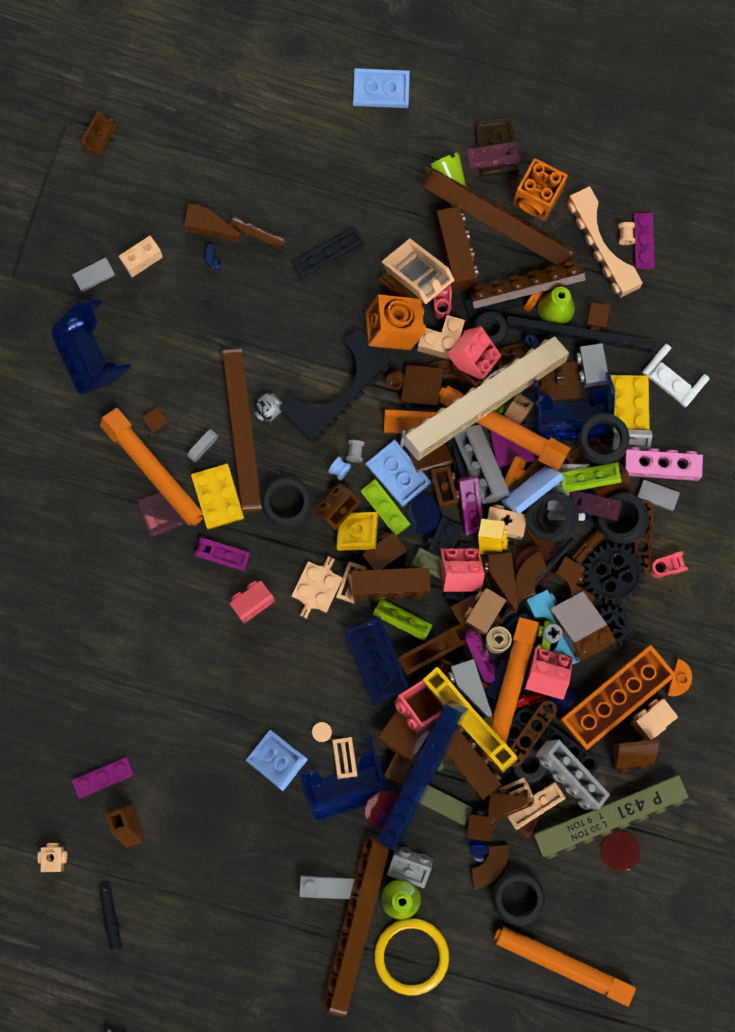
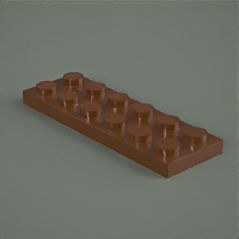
M568 261L561 266H549L546 270H533L522 276L513 275L509 279L494 280L491 284L487 285L478 284L469 289V293L475 309L585 281L586 279L579 262Z

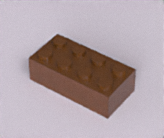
M459 206L437 211L435 221L445 266L449 268L454 278V281L451 283L452 293L471 289L475 286L477 276H479L477 265H473V248H469L468 229L465 230L464 223H466L465 214L460 211Z
M429 568L351 571L348 575L349 599H354V602H365L368 598H373V601H384L387 597H392V600H404L406 596H411V599H423L431 591Z
M452 721L432 736V738L478 798L483 800L502 785L499 782L501 777L495 770L491 771L488 768L489 762L483 754L478 755L475 751L477 748L475 743L470 738L466 739L462 733L465 731L458 722L454 724Z

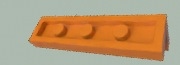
M385 410L384 433L401 434L402 430L407 432L411 428L416 429L422 421L428 417L431 419L437 412Z

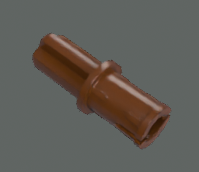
M384 273L380 277L379 282L388 288L392 295L395 294L398 297L407 298L414 296V294L388 274Z
M595 530L585 542H582V546L573 554L572 560L577 564H581L590 553H593V549L605 537Z

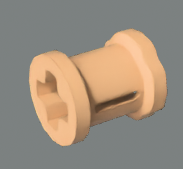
M633 222L618 224V229H620V245L635 243V238H633L635 224Z

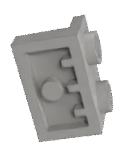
M397 846L387 875L425 888L432 869L433 859L425 854L412 852L406 847Z

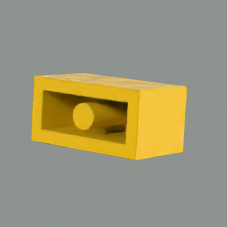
M481 519L478 535L480 554H502L503 550H507L508 530L505 529V522Z

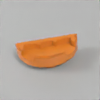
M545 291L530 294L531 297L525 304L524 309L528 312L531 311Z
M519 456L514 457L504 479L508 489L517 480H520L525 473V460Z
M679 658L673 671L676 676L671 679L667 696L675 697L685 693L692 683L690 667Z

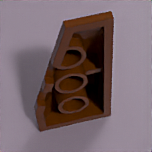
M523 342L501 347L499 350L501 357L485 379L493 378L500 369H506L515 359L523 358L530 348ZM452 364V369L463 392L467 393L470 389H476L481 386L484 380L467 374Z

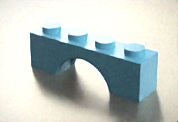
M548 590L525 601L533 619H542L557 625L549 610L557 603L552 593L549 594ZM562 635L552 652L572 657L573 664L579 662L575 660Z

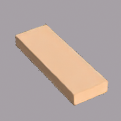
M556 782L533 795L534 804L531 807L508 816L515 830H518L566 799Z

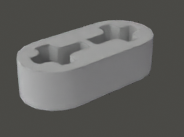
M212 429L207 431L192 447L187 456L193 462L199 460L217 440L218 435Z

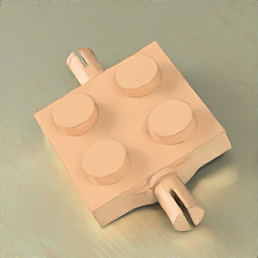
M327 556L324 566H317L308 561L292 594L293 598L304 604L300 616L303 617L304 615V618L307 619L311 608L327 613L343 579L330 570L335 559Z

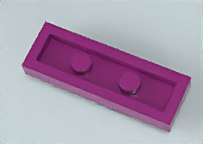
M634 213L635 269H654L653 213Z
M475 475L457 479L463 527L466 535L478 533L481 519H483L479 481Z
M126 757L72 780L78 798L81 799L135 775Z

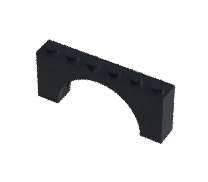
M359 328L345 341V347L352 354L357 371L355 381L350 390L339 400L326 405L307 404L292 395L279 408L281 414L311 443L315 440L319 441L325 435L324 431L328 427L332 428L338 422L337 418L342 413L346 414L352 406L350 404L354 400H360L365 394L363 391L368 386L371 388L378 381L377 377L381 373L384 375L391 367V358L379 347L368 346V337Z

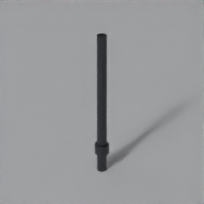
M573 537L546 564L548 570L537 579L535 588L577 543ZM523 599V600H521V601H517V602H518V607L521 605V603H522L525 599ZM508 606L503 609L504 612L500 615L503 623L514 615Z

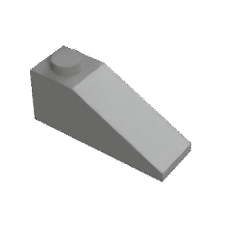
M474 659L451 666V672H448L451 683H455L456 687L487 719L491 718L492 713Z
M301 876L300 897L350 899L355 879Z

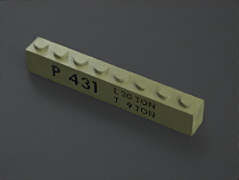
M677 775L605 804L600 809L588 811L532 834L541 857L550 859L557 856V852L565 849V852L575 849V844L583 842V844L594 841V836L599 834L602 837L613 833L611 829L619 827V829L626 828L631 825L630 822L633 820L643 821L649 818L648 814L655 812L657 815L667 811V806L672 804L674 807L685 803L684 799L689 797L680 776Z

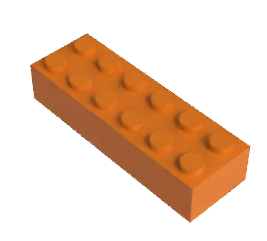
M649 645L559 719V721L579 746L584 750H588L674 678L676 674L652 645Z

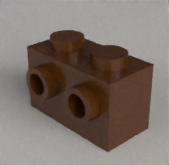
M450 465L431 469L430 478L438 511L457 507L460 496L459 490L455 489L454 482H456L454 471H451Z
M338 483L327 497L319 503L314 512L324 523L336 530L361 501L351 490Z

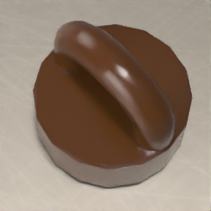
M392 370L386 376L385 381L388 387L398 390L404 385L405 376L400 371Z

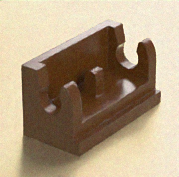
M96 112L80 141L83 150L100 158L117 127L111 117L107 119L102 112Z
M395 753L384 776L401 785L416 754L408 762Z

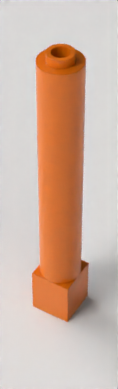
M448 385L447 388L443 387L441 389L439 402L449 407L456 398L461 399L465 394ZM494 410L476 422L539 456L538 461L559 471L571 449L553 438L548 440Z
M116 408L103 416L100 427L113 442L117 441L182 519L189 526L192 524L195 526L203 519L201 517L203 512L131 429L132 424L121 411Z
M519 617L513 639L514 643L490 728L505 743L507 742L529 658L539 629V622ZM483 751V755L486 756V759H487L488 761H492V760L487 756V754Z
M503 926L501 929L498 928L493 938L496 940V945L629 1007L636 987L510 928Z

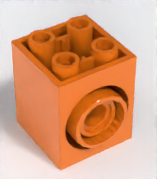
M534 158L516 191L513 205L546 222L563 191L568 175Z
M377 295L366 311L368 346L411 350L426 331V325L423 323L424 307H422L421 299Z

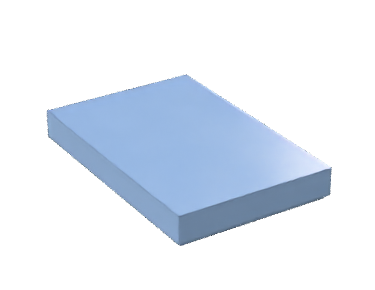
M355 69L353 106L408 108L410 71Z
M395 439L365 463L402 508L432 483L422 471L416 473L411 458Z
M544 466L503 498L501 502L507 508L520 514L562 481L563 476L560 472Z
M271 730L268 731L246 759L250 765L282 791L308 760Z

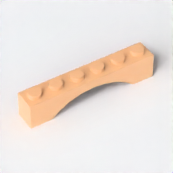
M590 186L571 195L567 203L568 209L576 216L577 226L580 230L583 229L587 244L591 245L594 250L595 259L601 262L603 266L602 271L606 278L609 277L613 292L621 298L639 289L643 282L635 268L617 258L602 240L597 225L598 200Z

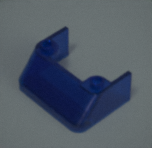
M101 300L75 304L52 328L54 342L73 384L80 394L89 393L118 380L131 368L130 364L117 366L114 362L106 364L92 334L97 325V318L93 311L102 303Z
M605 372V388L593 390L590 394V401L553 405L550 395L541 394L538 380H533V402L535 403L534 411L537 434L548 440L550 438L557 441L578 439L581 426L589 417L599 413L614 415L615 388L610 373ZM608 424L595 425L588 432L587 438L608 436L613 432L614 427Z
M371 737L367 738L370 751L363 753L358 758L359 766L356 767L358 777L338 780L337 774L321 778L320 773L316 771H309L303 774L302 768L298 771L310 809L316 820H324L380 801L388 795L386 782Z

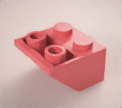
M481 326L465 330L447 354L457 369L480 380L485 379L501 357V354Z
M440 549V571L443 592L482 591L485 573L479 549Z
M536 647L525 689L563 700L570 683L573 658Z

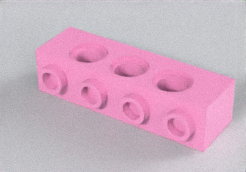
M631 447L623 455V466L628 471L629 476L699 481L702 478L703 455H697L695 451H687L686 454L678 453L677 450L659 452V449H648V451H640V448ZM639 459H646L648 466H642L639 463ZM658 460H665L667 467H661L658 464ZM683 461L686 464V468H679L677 462Z

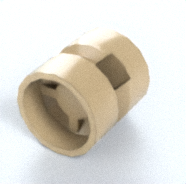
M504 627L492 628L484 640L487 650L494 654L506 651L511 645V634Z

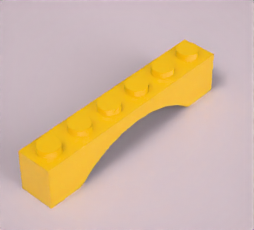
M438 667L423 679V683L502 773L518 760L514 752L478 715Z

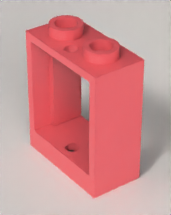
M423 680L401 693L394 702L398 712L407 719L408 726L415 730L417 734L450 713L437 699L443 709L424 722L420 721L406 700L427 687Z

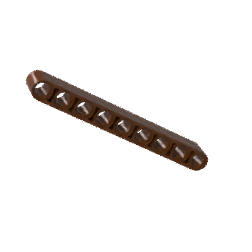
M431 168L422 184L430 192L456 207L459 206L461 210L558 266L571 261L576 253L575 250L434 168Z
M242 347L223 349L242 511L243 514L261 512L262 505Z
M368 837L364 842L323 1000L322 1009L325 1014L344 1017L348 1012L389 852L387 841Z

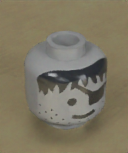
M266 393L254 404L256 409L255 415L261 421L264 419L272 421L281 413L279 408L283 403L275 394L272 393L270 395Z

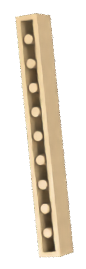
M555 336L550 340H544L535 350L530 349L523 358L515 359L508 368L500 369L493 378L485 379L478 388L470 389L461 399L456 398L446 409L444 407L441 408L431 419L429 417L426 418L416 429L411 428L405 434L404 445L417 461L565 363L569 352Z

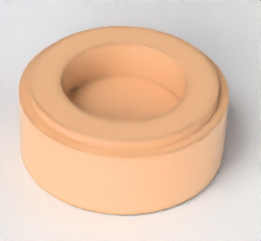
M317 723L312 729L314 739L319 742H325L331 737L332 730L327 723Z

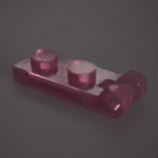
M510 142L467 149L470 170L508 163H519L521 158L517 152L519 149L518 143ZM505 151H510V155L506 156Z
M578 491L570 493L578 512L615 521L618 520L622 505L621 501ZM579 498L582 499L581 506L578 505Z

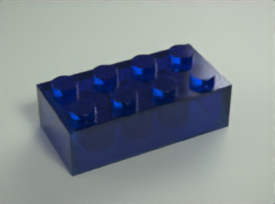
M381 617L344 631L373 705L398 696L409 689Z

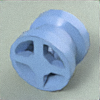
M338 457L328 472L335 474L337 479L341 481L350 470L351 465L344 463L342 458Z

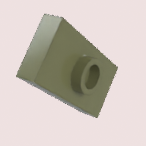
M419 548L411 566L415 568H429L430 575L441 580L440 557Z

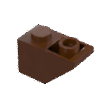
M132 804L106 814L111 833L126 848L145 842Z

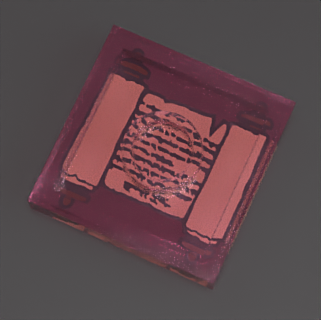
M160 492L137 501L151 537L186 524Z

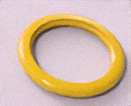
M416 918L403 919L388 926L380 935L374 951V964L379 977L390 989L408 996L420 995L435 988L444 978L449 964V949L445 938L434 925ZM415 928L428 933L434 939L439 950V964L435 973L429 980L418 985H406L396 981L389 974L385 966L384 952L388 941L394 934L404 929Z

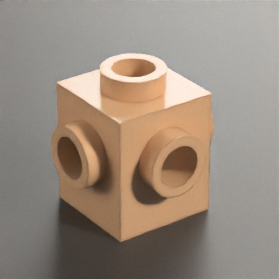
M47 843V847H42L41 851L38 852V864H41V872L64 871V863H67V851H64V847H59V843Z

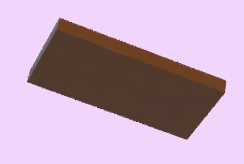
M419 678V679L417 680V682L415 683V685H416L417 683H419L420 681H422V680ZM427 687L406 700L421 722H424L443 709ZM397 710L377 740L410 762L436 722L417 734L415 730L408 726L405 716Z

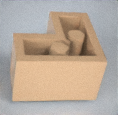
M447 315L442 333L426 328L425 334L420 338L417 351L449 360L450 357L447 354L460 338L465 320Z
M656 698L648 704L649 709L640 710L633 716L634 720L630 724L644 741L654 739L667 729L666 727L678 718L665 699L658 701Z

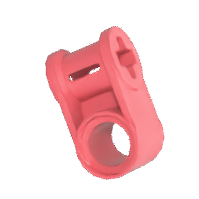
M451 284L432 299L434 316L438 320H445L447 315L450 316ZM445 307L447 311L440 312L438 308Z
M683 551L652 562L649 570L650 575L655 578H661L687 571L688 567H685L682 557ZM656 564H660L663 567L662 573L656 571Z

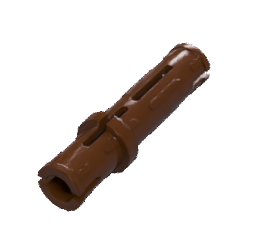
M234 216L230 223V226L244 233L245 236L254 237L279 249H282L286 238L259 228L252 222L248 223Z

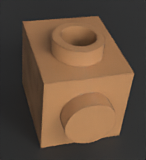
M518 393L504 413V416L521 424L535 403Z

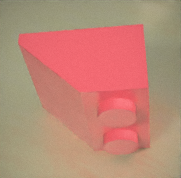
M254 581L247 586L248 590L243 594L239 592L231 598L232 602L229 604L243 624L275 602L274 597L262 581L258 583Z

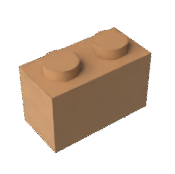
M487 588L484 592L479 591L474 599L477 602L475 607H470L464 616L467 618L465 624L475 628V630L483 635L488 632L506 602L504 598Z

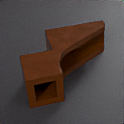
M563 557L558 562L552 575L556 576L565 586L566 600L583 591L594 606L593 600L595 596L576 585L584 578L585 574L583 572L585 568L568 557Z
M461 623L398 657L397 659L406 675L431 664L466 644V630Z
M498 790L497 793H491L489 812L477 811L476 814L469 815L467 838L492 841L494 829L498 822L505 817L531 807L534 804V798L528 797V793L523 792L509 795L507 790Z

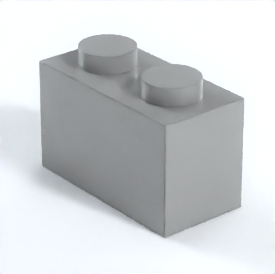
M603 343L580 347L578 353H576V362L581 367L579 379L580 382H583L584 388L606 385L609 377Z

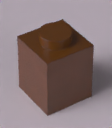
M591 302L585 329L604 332L610 306Z

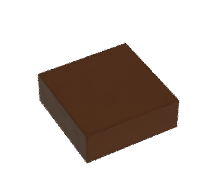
M158 407L142 417L153 434L169 424Z

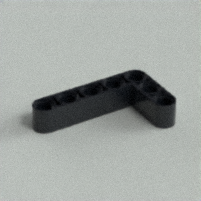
M528 708L519 710L513 717L510 728L517 729L518 735L527 724L520 720V714L526 712L530 718L534 714ZM534 720L531 723V728L536 731V726L542 723L539 720ZM551 724L547 726L545 733L538 739L545 744L546 741H551L554 735L559 736L567 749L573 747L577 750L576 758L583 766L586 759L592 761L593 767L588 770L590 773L597 770V759ZM508 734L506 745L510 748L516 739L510 738Z

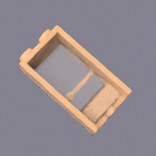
M408 239L381 261L389 275L419 297L425 304L454 281L449 268L412 239Z

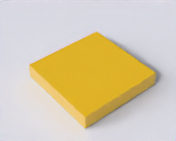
M351 513L338 527V551L376 549L378 513Z

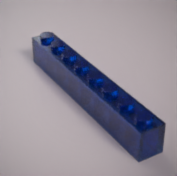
M453 700L445 703L377 842L393 851L400 846L468 708Z

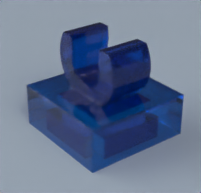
M468 839L469 854H474L475 862H483V854H489L488 841Z

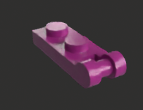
M199 537V546L193 556L245 572L251 553ZM207 546L211 547L210 554L205 553Z
M475 628L467 629L465 640L483 680L491 683L495 679L496 666L489 662L490 656L488 651L483 649L481 635L476 633Z

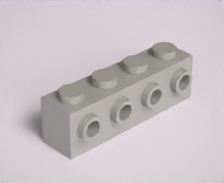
M481 425L469 426L454 436L470 475L478 477L482 503L497 502L509 495L510 492Z
M560 740L546 741L536 754L541 765L550 770L554 779L563 784L567 793L574 796L579 806L583 809H600L610 796Z

